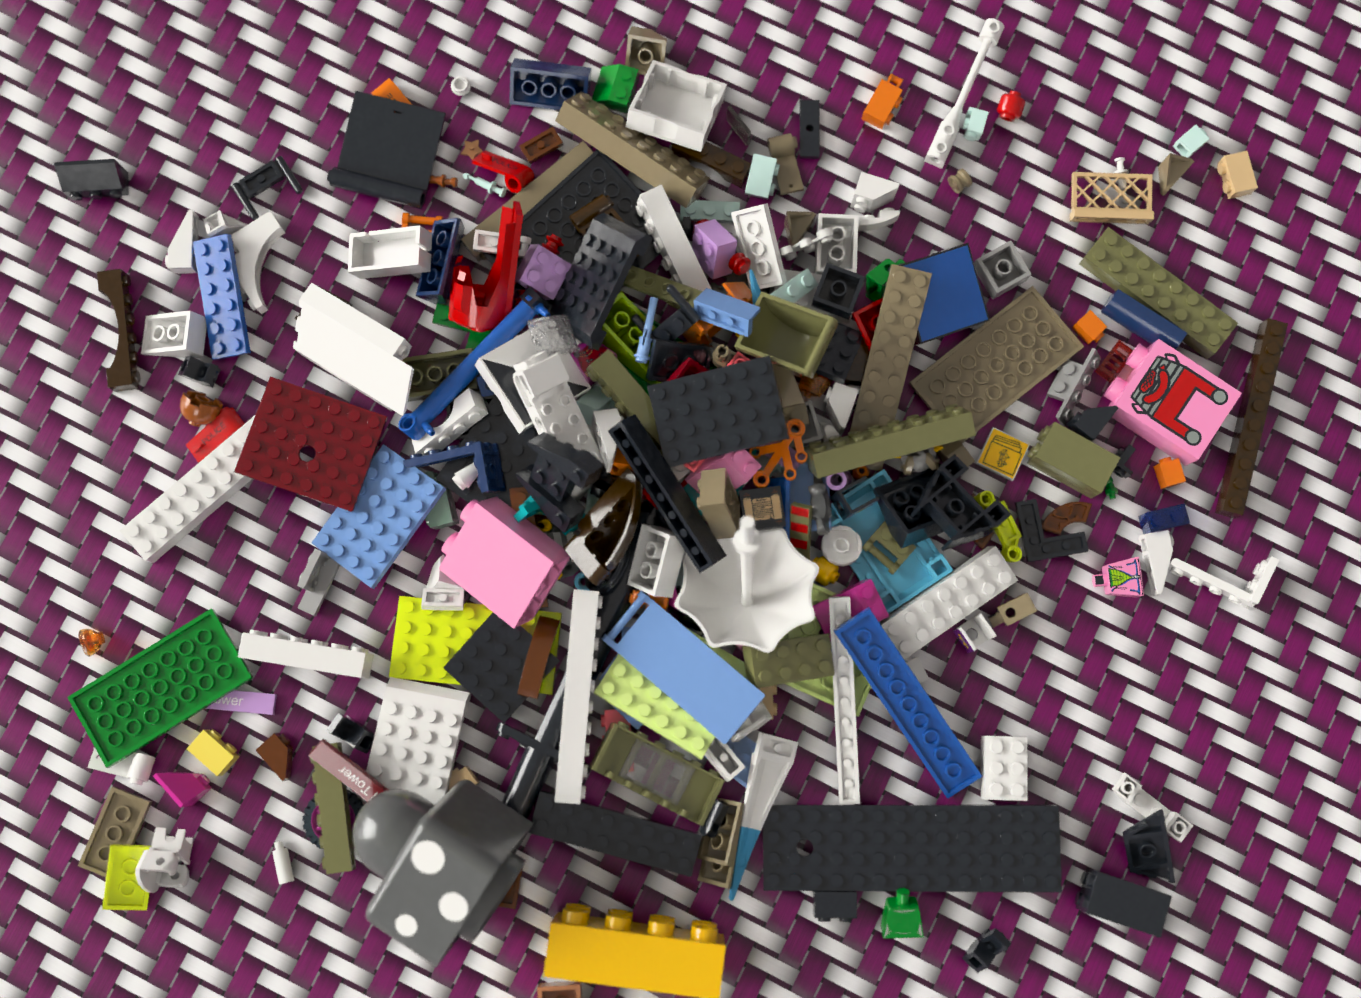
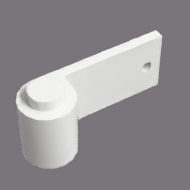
M94 748L87 768L130 778V783L142 785L143 782H148L156 758L135 752L114 766L106 768L102 759L98 756L97 750Z

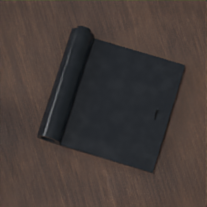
M355 91L338 166L329 170L327 181H329L332 187L422 209L446 113Z

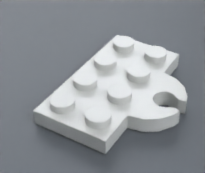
M768 203L731 212L736 233L732 234V236L738 240L736 251L737 253H744L745 257L751 261L749 270L746 272L750 290V269L753 271L760 289L785 284L787 280Z

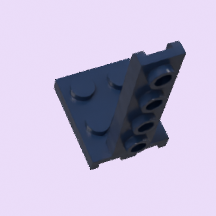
M470 441L466 442L464 447L459 448V445L448 446L447 451L441 452V449L428 451L429 455L423 456L422 453L410 455L411 459L403 460L406 468H421L475 455L474 465L478 471L477 483L481 493L506 492L497 443Z

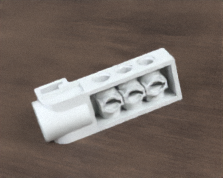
M547 350L513 365L516 371L513 374L515 386L538 434L548 433L556 437V440L564 444L568 442L579 451L584 449L590 452L599 461L604 463L567 383L570 378L559 354L548 355Z

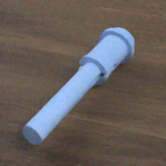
M650 297L643 334L639 337L637 353L634 354L635 361L647 364V361L650 359L648 357L652 342L650 336L658 298Z

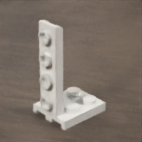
M1271 556L1258 563L1253 570L1254 579L1252 582L1249 581L1244 590L1177 558L1170 561L1169 569H1171L1170 572L1179 577L1183 575L1189 578L1191 583L1197 586L1204 585L1209 588L1211 593L1216 595L1223 594L1229 597L1228 600L1237 605L1241 603L1242 607L1249 609L1254 607L1255 604H1259L1279 560Z

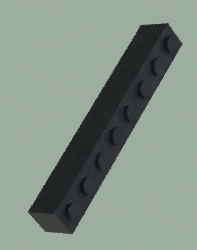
M636 414L621 420L608 430L698 572H703L727 555Z

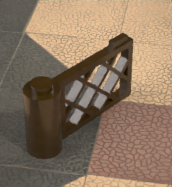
M603 194L569 216L576 230L583 236L587 233L592 220L603 212L624 222L612 208L614 203L611 198Z

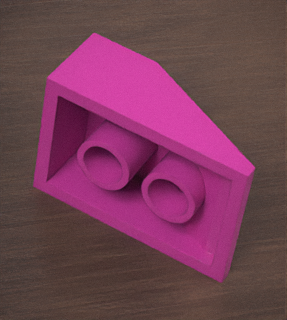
M864 579L830 596H850L851 618L868 607L878 621L889 617L872 579ZM828 597L813 605V609L823 633L829 634L831 644Z

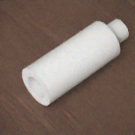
M283 840L274 842L275 851L272 852L279 884L294 881L288 847L284 848Z

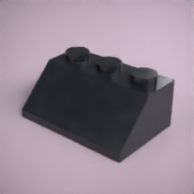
M115 159L54 162L62 192L71 200L79 201L82 198L89 197L91 199H102L105 196L121 198L122 195H129L128 172Z

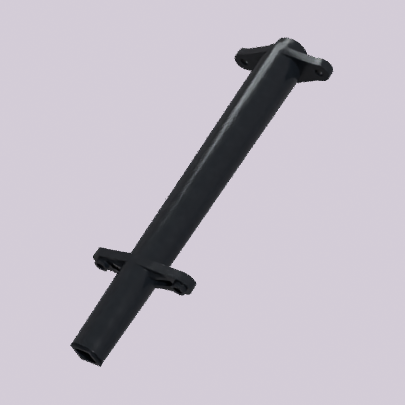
M646 499L643 500L637 527L630 543L628 565L618 583L611 590L600 595L603 596L602 609L597 608V617H601L600 630H595V638H599L598 651L594 650L593 659H597L596 672L592 671L591 680L596 681L612 649L602 640V637L611 631L629 609L631 604L629 597L633 589L639 590L628 585L627 582L642 524L661 526L671 530L660 511ZM566 671L535 737L500 721L496 727V730L499 731L497 735L507 740L512 737L525 747L502 800L504 804L525 818L528 817L555 762L558 763ZM584 761V765H588L587 773L589 774L591 771L589 768L590 764Z

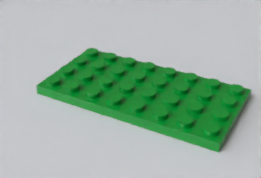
M211 608L67 698L105 767L110 768L254 677L243 658L238 657L236 646L215 610Z

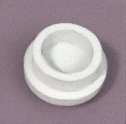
M458 76L453 79L451 89L454 94L464 96L469 93L471 84L466 77Z

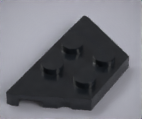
M1163 809L1122 832L1128 867L1131 873L1145 874L1147 877L1155 879L1158 876L1168 879L1170 883H1175Z

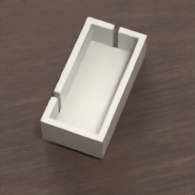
M422 226L369 231V234L366 232L352 233L349 240L348 272L360 279L430 272L431 254L428 251H431L432 233Z

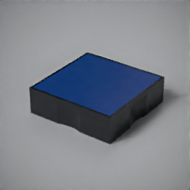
M969 243L898 264L899 266L932 273L914 345L923 344L990 321Z

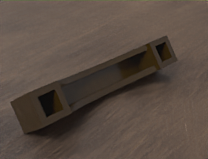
M121 268L97 272L98 291L109 298L114 308L119 334L115 358L111 367L106 368L108 388L114 392L139 389L138 382H140L141 377L136 365L139 362V358L134 345L137 343L135 332H133L135 318L131 312L133 299L129 293V286H131L130 276Z

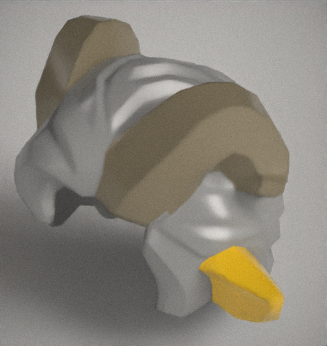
M940 445L896 458H901L902 463H904L900 466L904 475H911L912 471L922 472L928 468L934 471L939 468L940 459L936 458V452L944 447Z

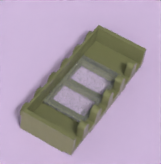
M621 721L618 724L611 722L589 768L678 815L703 826L725 780L719 778L720 774L712 769H709V771L702 769L703 764L693 759L690 762L683 759L685 755L676 750H673L671 753L665 749V744L657 740L652 743L647 740L648 735L637 731L636 734L629 730L630 726Z

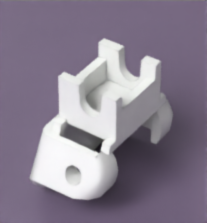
M156 827L152 846L149 850H144L135 871L136 880L144 891L155 893L159 887L183 888L186 886L189 879L187 865H190L189 859L194 839L185 838V829H178L176 837L166 836L167 828ZM178 861H183L184 865H179ZM179 873V878L173 880L174 874Z

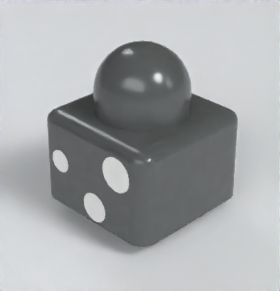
M466 779L456 783L436 804L413 791L404 789L388 790L375 795L361 808L353 827V844L359 859L368 869L383 878L382 883L367 906V920L437 968L460 937L472 944L490 920L526 863V860L517 855L516 852L534 823Z

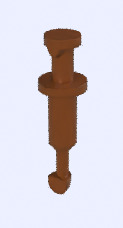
M442 174L441 177L431 176L430 183L439 184L441 188H445L446 184L453 185L456 188L458 178L447 179L446 175Z

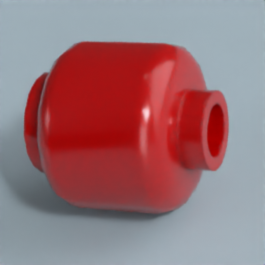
M1010 91V93H1005L1001 96L997 107V113L1000 115L999 118L1014 122L1015 119L1021 117L1026 103L1021 97V93Z

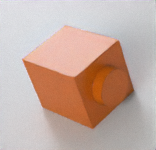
M1091 310L1072 327L1087 344H1090L1093 340L1097 343L1105 335L1102 331L1107 328Z
M1171 457L1159 460V464L1154 466L1160 489L1186 482L1179 458L1173 460Z

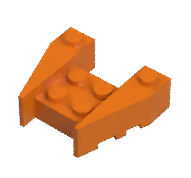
M726 282L722 284L727 292L726 295L753 304L752 292L744 282ZM699 320L686 330L683 336L689 343L709 345L713 342L711 338L723 328Z

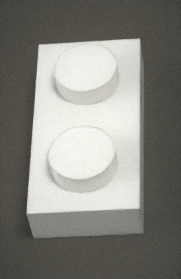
M423 588L422 610L463 611L465 591L464 589Z

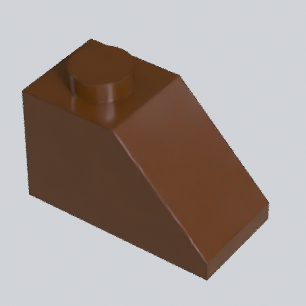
M274 733L256 749V752L282 781H288L291 778L293 748L290 745L291 741L284 733Z

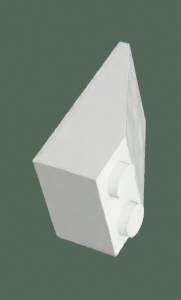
M193 311L146 316L141 354L169 357L203 356L207 328L205 317Z

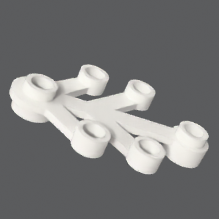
M831 227L818 231L816 233L817 238L815 239L805 238L793 246L782 247L779 250L781 258L785 257L786 261L798 257L797 251L804 250L805 254L815 251L814 243L821 241L822 244L832 241L834 234Z

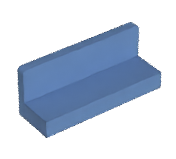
M708 288L694 299V310L701 317L700 320L746 337L752 333L753 318L760 312L759 306Z

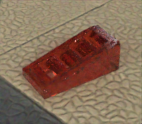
M1118 340L1095 372L1112 383L1126 365L1125 362L1133 350ZM1118 347L1127 352V356L1118 351ZM1113 354H1117L1119 357L1123 359V361L1121 362L1119 359L1113 356ZM1110 359L1113 360V361H1114L1115 363H1117L1119 366L1116 367V366H1115L1114 364H1112L1109 360H1110ZM1105 365H1108L1110 368H1112L1114 370V373L1107 369Z

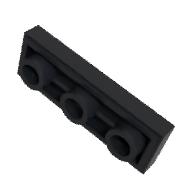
M800 100L799 102L800 159H819L820 157L819 100Z

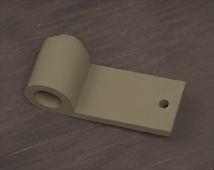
M788 133L767 138L770 157L776 158L777 164H780L778 176H776L780 194L785 195L803 191L804 187L795 158V148H798L796 137H792V134Z

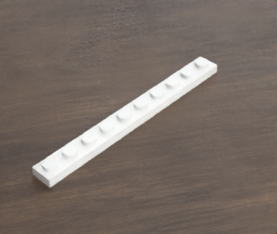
M850 596L829 597L831 651L835 672L833 676L839 805L860 804L853 659L834 633V629L851 619Z

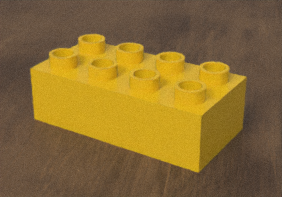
M566 903V908H563L562 912H557L551 921L543 977L699 998L720 997L726 944L724 934L718 933L717 923L692 920L691 930L675 928L674 917L650 914L648 924L632 922L633 912L621 909H608L605 918L590 916L591 906L576 903Z

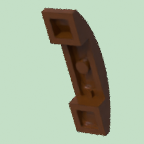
M544 616L539 617L524 664L517 695L538 700L543 676L560 620Z

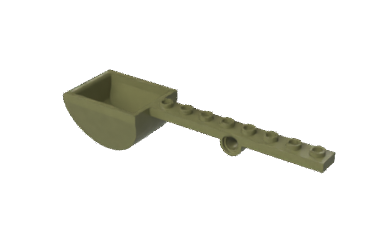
M631 266L623 283V286L661 299L675 309H679L681 306L666 290L668 285H674L693 309L694 299L703 292L635 266ZM761 291L755 303L756 306L760 307V312L753 318L752 333L748 337L740 335L734 347L736 350L757 358L770 355L772 364L813 379L837 329L838 321L831 316Z

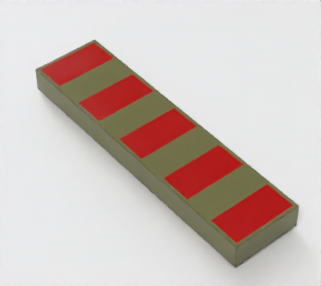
M793 502L790 508V542L801 555L810 560L813 506Z

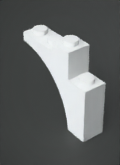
M271 211L231 234L234 251L237 253L235 254L240 290L243 295L245 293L248 295L249 300L247 302L252 310H258L261 314L268 311L260 289L262 264L271 246L285 234V231Z

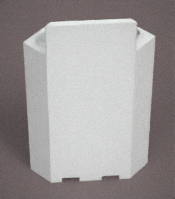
M311 283L299 300V307L302 310L301 317H297L295 331L298 332V339L294 341L293 348L306 359L388 410H394L403 416L407 409L414 369L402 362V360L408 356L412 346L405 338Z

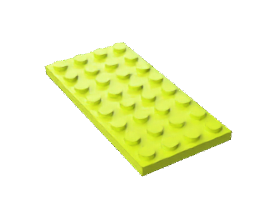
M399 596L389 678L461 685L443 667L493 612L483 604L464 603L463 611L422 610V598ZM539 610L533 620L521 626L533 636L540 616L560 620L555 641H553L551 653L557 657L562 613ZM556 666L543 680L540 694L553 695Z

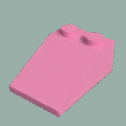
M741 450L706 459L695 473L691 472L685 478V481L700 494L697 482L698 479H701V471L726 468L734 488L737 489L747 483L762 466L746 450Z

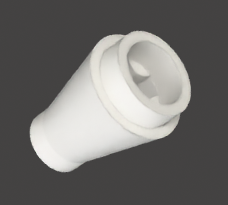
M474 462L454 473L455 476L452 480L461 490L469 488L478 476Z

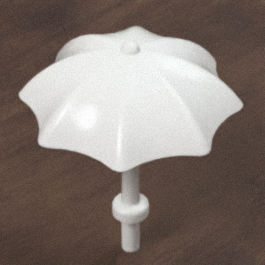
M749 516L743 517L740 521V530L735 533L734 538L717 539L727 556L701 573L698 572L686 551L684 552L682 558L684 570L683 585L675 600V607L689 615L700 626L709 646L745 645L769 653L774 650L779 640L789 631L814 620L815 612L812 606L811 595L814 580L819 572V566L805 558L794 548L783 528L757 531L755 530L754 519Z

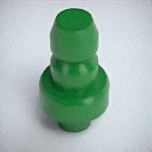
M1110 476L1105 494L1110 497V500L1116 499L1115 494L1118 493V490Z

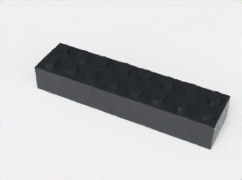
M546 791L539 792L532 818L534 824L529 833L689 877H692L702 835L698 832L580 801V804L555 802V794Z

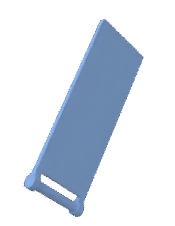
M640 591L637 594V599L611 631L602 637V640L719 741L727 744L764 699L765 694L657 604L650 596ZM646 602L649 605L617 644L614 641L616 636L642 604Z

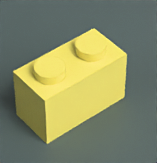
M214 729L203 730L188 746L187 750L216 776H223L240 757L235 753L237 749L230 743L225 744L220 739L222 736Z

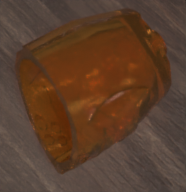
M816 373L813 379L800 375L798 387L800 392L804 393L803 396L810 399L811 396L820 398L830 386L832 380Z

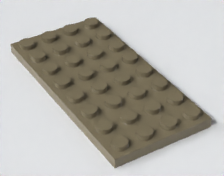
M1032 286L993 316L990 321L984 323L914 378L909 385L930 410L938 409V411L946 409L945 407L948 405L957 404L971 411L975 432H977L1084 346L1034 286ZM969 438L962 439V440H959V441H960L961 443H964V442H965L967 439H969Z

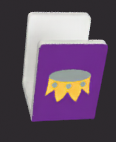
M982 614L972 617L953 630L967 653L977 650L976 647L988 639L996 637L995 632ZM968 629L976 630L977 638L975 640H970L967 636L966 631Z

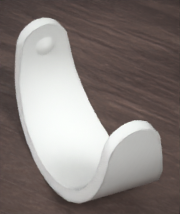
M826 422L819 423L824 442L829 441L828 438L839 435L832 425H828Z

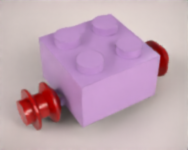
M702 219L695 224L692 249L702 270L711 279L731 274L732 270L736 275L744 274L749 270L750 259L745 257V254L742 252L736 253L738 240L715 219Z
M551 234V236H546L547 244H542V246L532 244L529 246L516 271L515 278L516 283L526 289L530 287L545 300H554L565 279L566 273L572 265L557 256L560 254L557 250L558 247H563L564 244L561 243L562 239ZM518 290L517 292L521 296L525 290ZM520 296L518 298H513V300L516 302L515 306H517L522 301Z

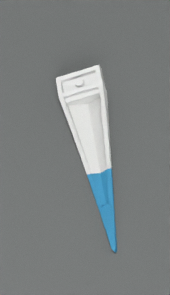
M759 732L754 753L752 752L729 893V900L731 901L735 898L748 860L768 813L794 763L798 742Z

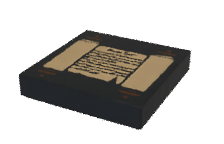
M780 486L739 491L742 518L745 516L752 517L755 522V530L786 527Z

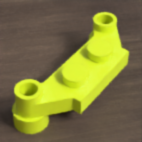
M988 490L982 491L973 497L984 510L996 501L993 493ZM1000 501L1004 505V507L1009 511L1005 501ZM1010 515L995 529V532L1002 544L1001 555L1006 562L1013 563L1022 558V551L1018 547L1019 538L1022 535L1012 515Z

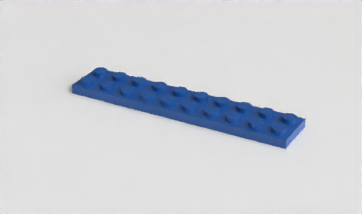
M869 607L834 629V633L947 799L983 777Z

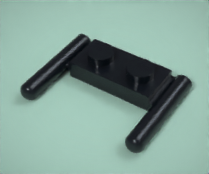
M278 156L274 161L268 162L231 186L253 221L258 219L259 215L249 201V198L252 199L285 179L284 177L288 179L297 194L303 192V188L282 156Z
M672 284L668 285L666 290L681 308L651 331L650 338L652 339V344L654 339L674 341L701 319L699 314ZM637 314L632 315L631 320L643 333L645 322Z

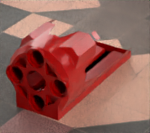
M513 201V209L502 206L496 260L485 284L472 283L469 266L460 265L453 269L448 319L462 327L475 332L493 330L512 310L523 213L519 201ZM463 255L457 257L456 263L461 262Z

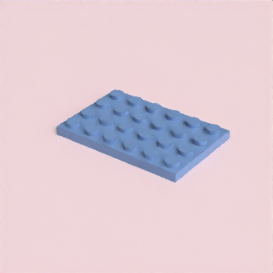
M384 444L372 459L353 513L336 508L312 541L313 545L372 589L377 586L446 491V488L418 468H406L403 463L405 459Z

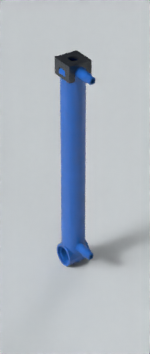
M528 287L520 296L522 301L412 413L401 417L398 423L399 429L412 440H419L426 433L433 436L435 431L430 423L479 374L475 367L477 360L513 339L536 315L549 318V305L534 290Z

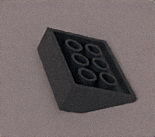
M928 468L922 472H916L876 487L873 490L875 497L879 496L880 498L877 502L890 534L901 549L944 532L924 509L913 518L910 516L936 470L932 471Z

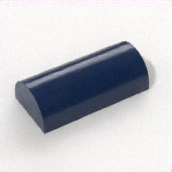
M1119 289L1110 295L1101 309L1102 314L1149 344H1153L1156 340L1160 339L1176 350L1187 335V332Z

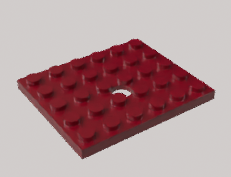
M270 377L234 472L353 513L388 417ZM305 446L313 447L316 452L314 459L308 462L300 458V450Z

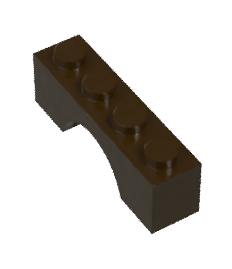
M707 141L701 152L675 143L672 145L673 154L679 158H684L689 163L698 162L718 172L725 181L741 189L749 176L751 163Z

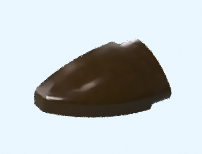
M628 467L579 522L578 530L581 533H575L563 547L584 575L596 586H599L622 559L632 541L639 520L642 503V483L634 471Z

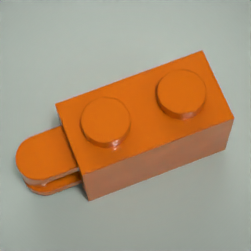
M892 73L887 81L882 79L863 112L862 120L881 130L885 124L889 125L894 116L892 114L894 107L898 109L903 100L900 97L902 93L900 86L904 79Z

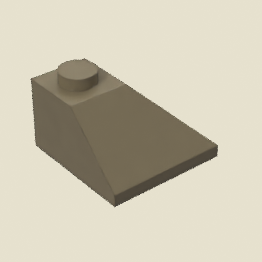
M631 26L628 33L625 66L639 69V74L646 75L653 60L665 63L667 39L651 29Z

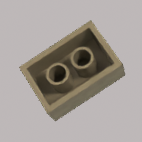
M726 468L702 470L701 479H698L697 482L700 497H697V507L702 511L703 519L707 521L708 527L716 539L734 538L735 533L740 530L741 505Z

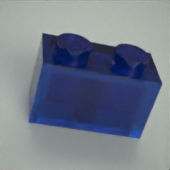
M1185 503L1138 516L1143 534L1169 530L1190 523Z

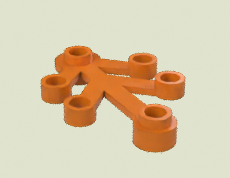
M791 419L786 423L790 439L782 440V442L750 448L749 454L754 459H759L761 455L774 453L763 471H757L754 474L753 482L756 487L765 488L769 485V476L781 457L785 467V479L793 481L796 478V470L793 468L789 452V445L792 441H794L797 451L795 454L796 462L804 464L808 459L801 439L805 433V425L801 420ZM794 426L799 428V431L796 433L791 431ZM755 449L759 451L757 456L752 455V451ZM799 454L805 455L804 460H799L797 457ZM788 471L794 472V476L788 477L786 473ZM760 477L765 478V482L763 484H760L758 482V479Z

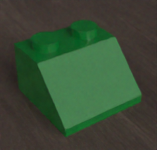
M622 64L603 66L592 100L598 104L605 105L608 109L628 114L639 81V69Z

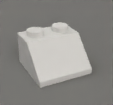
M861 172L850 207L860 213H869L893 201L900 183Z
M835 382L833 387L829 386L824 402L827 405L825 410L839 435H842L859 390Z

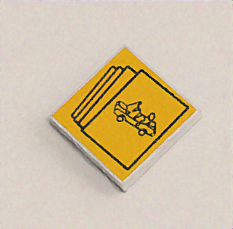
M993 427L975 464L1013 481L1030 444Z

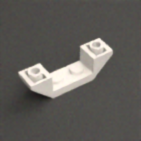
M1123 773L1112 788L1116 795L1144 818L1163 809L1167 834L1182 842L1194 825L1177 812L1167 809L1141 788L1142 785L1126 773Z

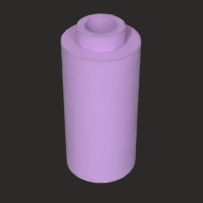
M849 471L826 477V483L832 490H840L852 481ZM839 475H841L843 479L842 482L838 481Z

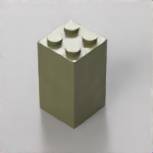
M1057 422L1052 423L1050 426L1046 425L1037 436L1039 442L1032 446L1027 455L1029 457L1027 464L1090 499L1102 493L1120 460L1119 456Z

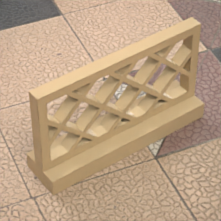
M1072 173L1070 222L1149 224L1154 220V211H1152V174ZM1077 178H1085L1090 184L1082 190L1077 184ZM1099 178H1104L1109 183L1104 190L1095 183ZM1118 179H1124L1129 186L1122 191L1115 182ZM1137 180H1147V188L1143 192L1134 184ZM1091 185L1099 193L1093 200L1085 193ZM1111 186L1119 194L1113 201L1104 193ZM1130 187L1139 194L1133 201L1124 193ZM1082 195L1089 202L1086 207H1077V198ZM1102 196L1109 204L1105 208H1100L1094 201ZM1121 196L1129 205L1126 208H1119L1114 202ZM1141 197L1146 202V209H1139L1134 202Z

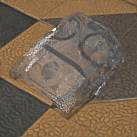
M555 315L528 320L531 339L537 353L547 350L548 355L556 353L565 355L569 352L577 353L580 351L567 315Z

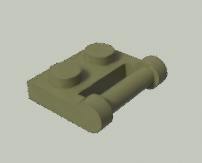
M885 521L862 546L864 551H869L884 564L892 575L916 548L912 544L901 549L890 534ZM875 541L880 543L897 560L892 562L873 543Z

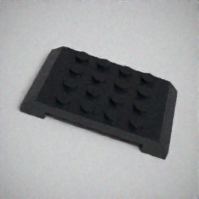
M604 212L595 217L583 237L582 244L574 256V261L566 273L565 280L557 292L556 299L550 309L552 323L592 349L599 351L607 334L602 329L637 254L644 257L653 237Z

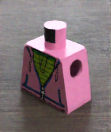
M1139 557L1102 566V574L1092 576L1093 586H1104L1105 595L1123 597L1144 596Z

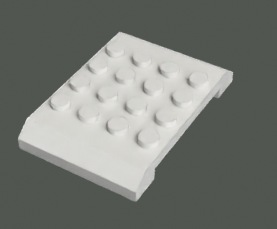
M390 677L385 689L366 772L389 790L404 789L413 791L436 804L448 792L464 716L468 711L471 693Z

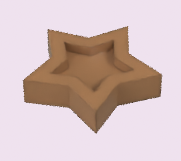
M479 139L474 142L464 140L465 148L461 155L469 156L473 160L483 152L479 148Z

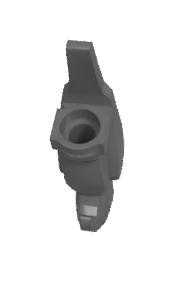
M813 475L814 485L808 486L811 495L810 506H813L812 520L816 521L817 534L821 536L830 532L829 520L832 517V507L825 483L823 484L822 478H817Z

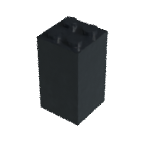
M1087 868L1086 872L1082 873L1080 879L1082 887L1075 897L1076 909L1161 938L1172 898L1171 895Z

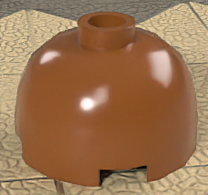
M187 390V393L183 392L180 411L184 418L189 420V424L200 427L201 425H208L220 414L223 403L217 398L213 401L205 397L206 393Z

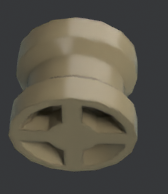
M960 169L956 175L948 177V183L955 193L960 194L963 188L972 185V179L964 169Z

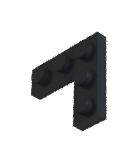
M1036 499L1015 503L1027 563L1089 551L1085 531L1044 538Z

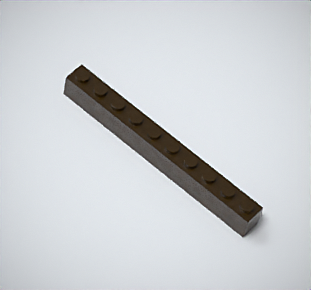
M1268 318L1259 324L1215 510L1216 514L1234 519L1244 514L1288 323Z

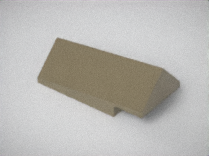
M716 798L726 802L730 807L720 825L717 836L710 838L708 835H702L697 858L702 860L698 881L730 889L744 803Z

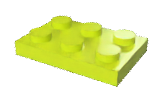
M110 844L102 905L103 910H147L149 892L144 891L136 880L135 871L144 850H149L151 846Z

